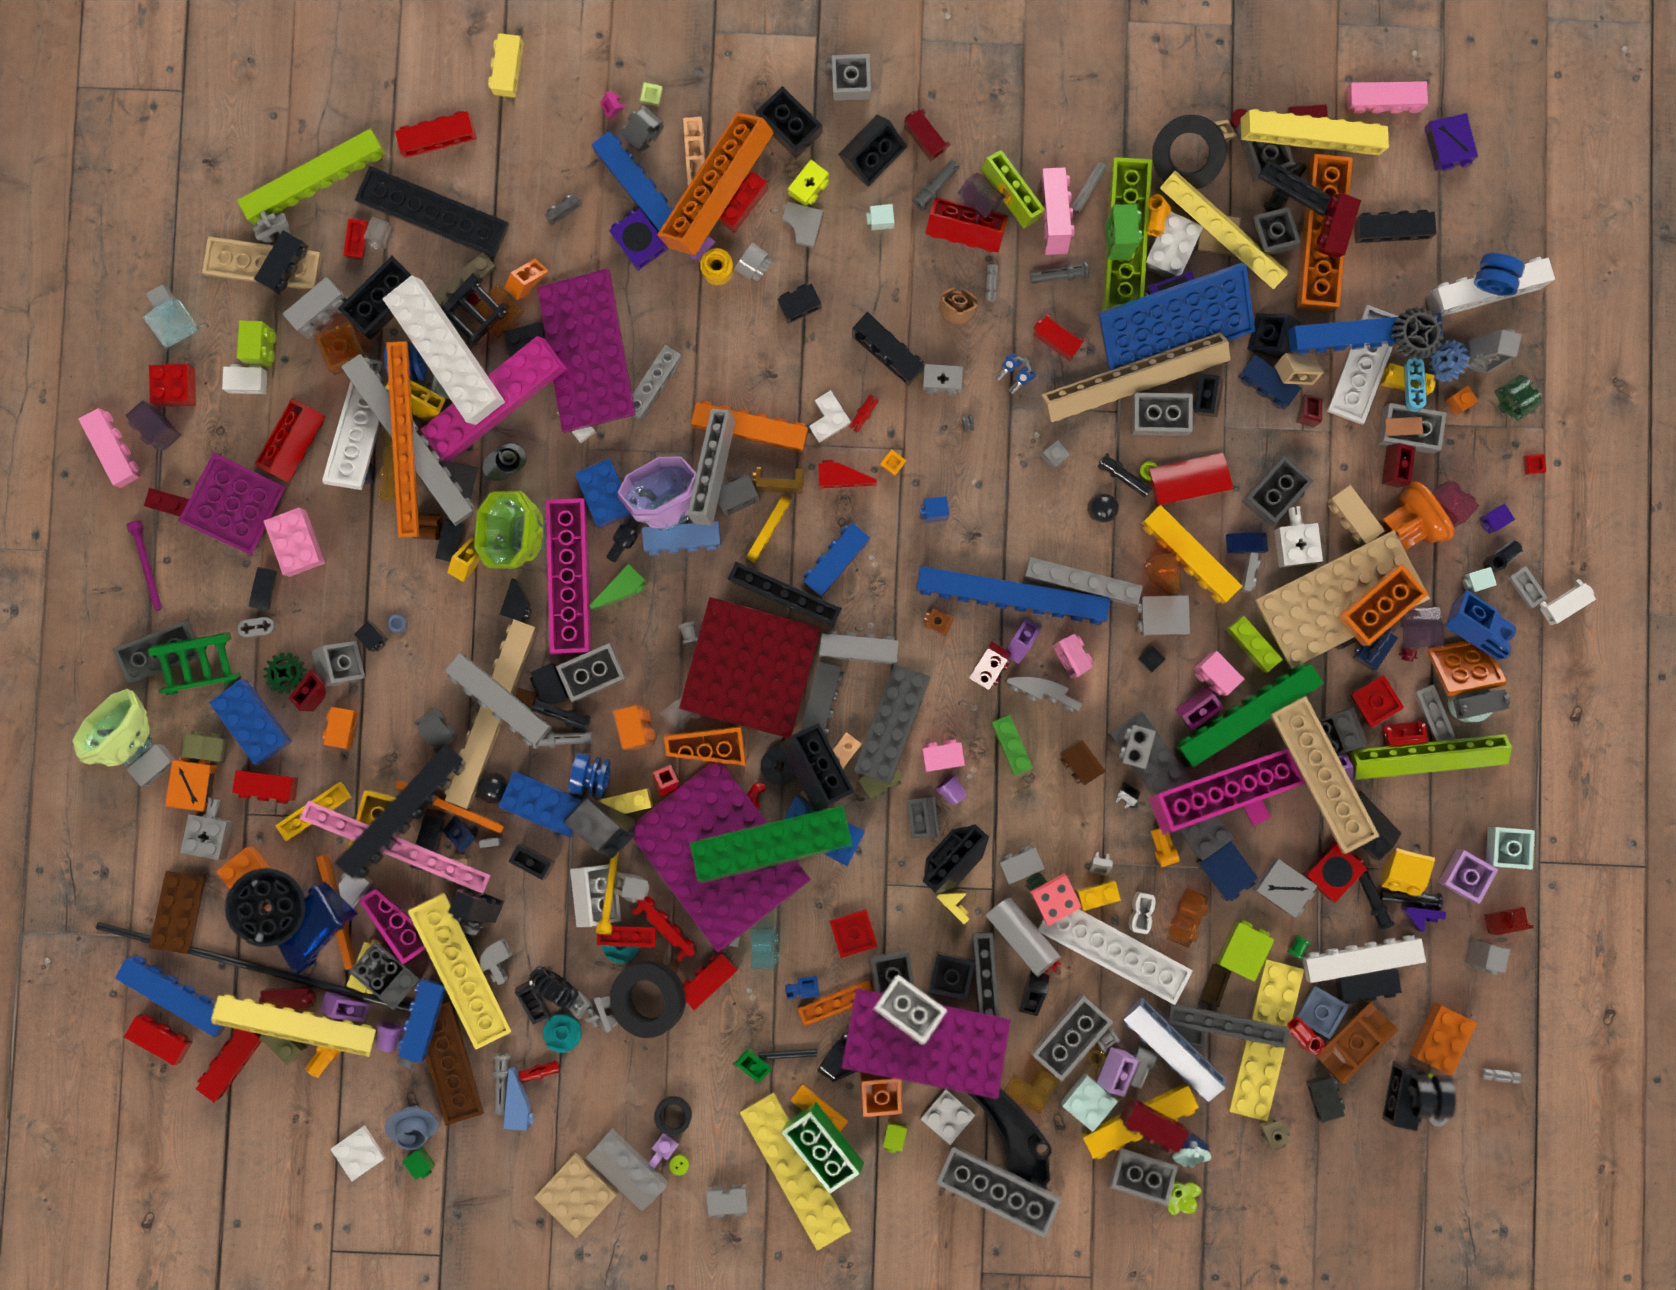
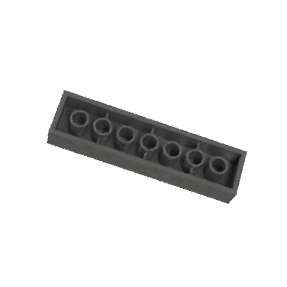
M1143 712L1136 713L1108 734L1119 751L1121 747L1125 746L1126 739H1124V733L1126 728H1130V725L1156 731ZM1137 731L1134 734L1135 741L1140 743L1143 740L1141 732ZM1157 731L1146 769L1131 766L1152 796L1193 782ZM1135 750L1129 753L1130 760L1133 762L1137 760L1138 753ZM1218 815L1177 830L1198 860L1202 861L1234 839Z

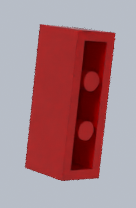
M751 171L721 214L719 222L735 233L768 190L767 181Z
M235 770L232 793L238 794V798L250 799V796H256L259 801H269V798L277 799L276 803L288 804V801H295L298 777Z
M716 952L708 960L710 964L706 968L702 965L694 973L696 977L692 981L687 979L682 984L686 1002L694 1011L738 971L737 966L724 952L720 955Z
M149 1014L135 1016L124 1038L173 1066L181 1063L192 1044L188 1037L183 1033L172 1031L171 1027L167 1024L154 1021L155 1018Z

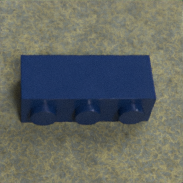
M1254 355L1238 376L1244 385L1253 387L1259 396L1267 397L1272 401V405L1278 409H1286L1301 390V387L1297 384H1283L1277 370L1257 355Z

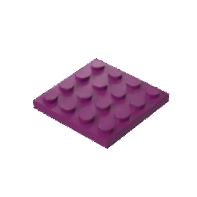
M212 452L178 522L252 555L266 527L264 520L271 518L286 487Z

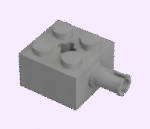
M208 798L206 814L204 815L188 814L180 853L215 860L227 858L234 821L217 817L221 799Z

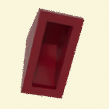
M1304 394L1296 423L1316 427L1322 422V399Z

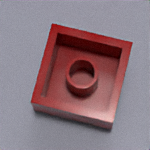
M187 363L149 365L150 403L157 407L196 406L195 368Z

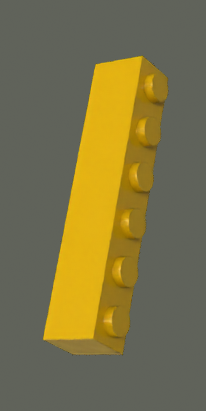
M1161 505L1141 523L1144 526L1143 530L1148 535H1153L1157 539V544L1163 549L1166 548L1171 553L1170 556L1177 563L1180 561L1185 566L1183 568L1185 572L1190 576L1194 575L1198 579L1197 583L1204 590L1208 589L1212 593L1211 597L1217 603H1226L1242 587Z
M1186 1083L1144 1102L1147 1106L1178 1121L1177 1118L1183 1115L1190 1116L1196 1112L1195 1109L1199 1108ZM1120 1115L1099 1124L1094 1132L1089 1129L1081 1133L1093 1159H1102L1108 1155L1107 1152L1113 1149L1115 1151L1120 1150V1148L1125 1147L1126 1143L1139 1141L1143 1136L1139 1132L1133 1134L1126 1130V1127L1122 1125V1120L1119 1118Z

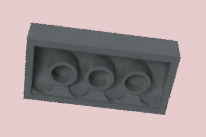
M189 619L117 646L112 650L128 684H131L162 671L159 658L156 655L149 656L148 649L150 647L193 639L196 636ZM195 648L188 649V661L199 657L198 651H195ZM176 652L168 653L169 656L167 658L170 668L181 664L179 655H176Z

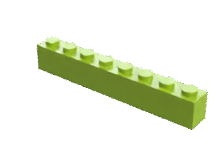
M370 128L238 199L237 202L247 220L252 225H257L256 221L262 219L261 212L265 211L267 215L272 213L278 215L283 209L297 205L303 198L313 196L316 191L330 187L337 180L347 178L353 171L362 170L366 164L380 160L386 153Z
M1506 734L1356 749L1351 752L1350 762L1353 766V777L1355 780L1506 765L1509 764L1512 746Z

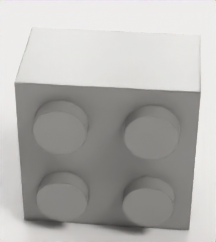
M870 54L832 55L833 101L871 99Z

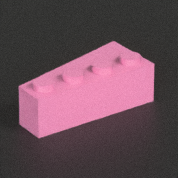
M1044 168L1042 170V203H1045L1043 205L1045 208L1043 220H1047L1044 226V239H1047L1045 255L1068 254L1071 237H1074L1075 233L1074 225H1071L1070 221L1073 220V209L1069 208L1071 192H1068L1067 187L1070 186V177L1066 175V168Z

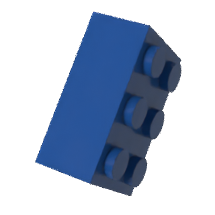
M610 458L574 473L596 526L599 529L631 516L630 512L618 498V491L622 483Z

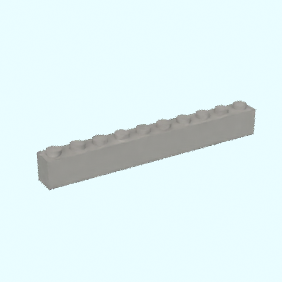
M359 354L342 365L341 368L392 438L389 390H386L382 385L385 381L379 373L375 374L371 368L374 366L368 357L364 359ZM413 421L415 471L452 523L457 526L474 514L472 510L474 505L468 497L464 499L461 495L463 490L457 482L453 484L449 478L452 474L446 466L442 468L438 463L441 459L435 451L431 452L428 449L429 442L424 435L421 437L416 432L418 427Z

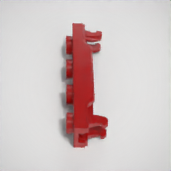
M649 895L647 897L644 896V900H637L639 905L632 912L637 915L645 910L647 912V919L673 946H678L682 949L677 955L678 961H682L686 955L692 956L697 951L695 949L696 944L689 937L686 939L681 934L683 931L677 924L672 925L668 920L670 917L662 909L659 911L654 906L656 902Z

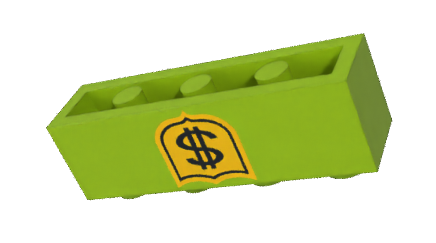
M1000 150L987 157L980 170L1023 229L1037 222L1045 212V208L1003 151Z

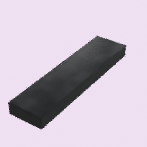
M1270 159L1267 161L1258 178L1322 217L1328 211L1327 204L1331 196Z

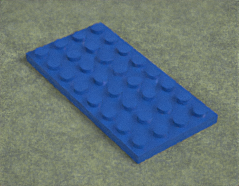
M1242 262L1099 312L1098 317L1109 371L1219 332L1228 341L1255 332L1247 265Z

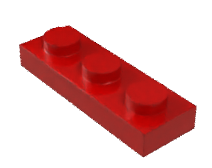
M612 925V933L610 935L597 933V945L656 947V927Z

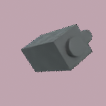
M1505 689L1453 700L1457 719L1510 709V697Z

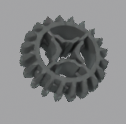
M1419 307L1405 310L1404 313L1399 314L1398 319H1395L1394 323L1396 326L1391 328L1395 333L1391 337L1395 338L1396 341L1392 345L1398 344L1397 351L1403 350L1402 356L1406 357L1409 355V359L1416 358L1420 360L1423 357H1430L1431 354L1437 351L1436 348L1441 346L1439 341L1443 340L1444 337L1440 333L1444 329L1439 328L1442 322L1436 321L1438 315L1432 316L1433 310L1426 312L1424 307L1420 309ZM1422 331L1418 335L1413 336L1416 332Z

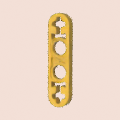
M785 495L780 498L746 557L747 560L753 563L758 560L792 499Z

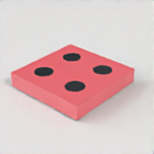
M1065 873L1031 891L1047 926L1082 908Z

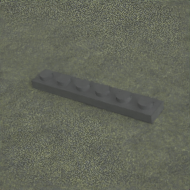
M1172 1003L1168 1019L1169 1024L1283 1048L1287 1046L1290 1030L1289 1027L1179 1004L1174 1005Z

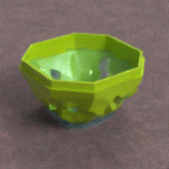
M521 491L491 492L477 510L474 548L484 566H487V568H519L524 562L532 561L537 557L538 553L543 551L546 539V518L541 514L533 501Z

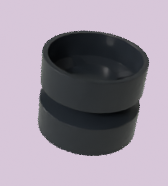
M1428 1075L1411 1076L1408 1097L1410 1109L1415 1118H1431L1433 1115L1436 1118H1452L1454 1116L1456 1093L1453 1081L1449 1075H1433L1431 1079Z

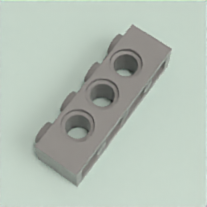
M664 345L633 393L636 415L632 417L640 422L644 421L683 361L682 355L667 345Z

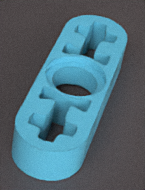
M1414 358L1408 359L1404 364L1406 406L1409 410L1417 412L1426 404L1424 362L1422 359ZM1411 380H1416V381H1418L1420 387H1419V388H1414V387H1412L1411 384H1410V381H1411Z

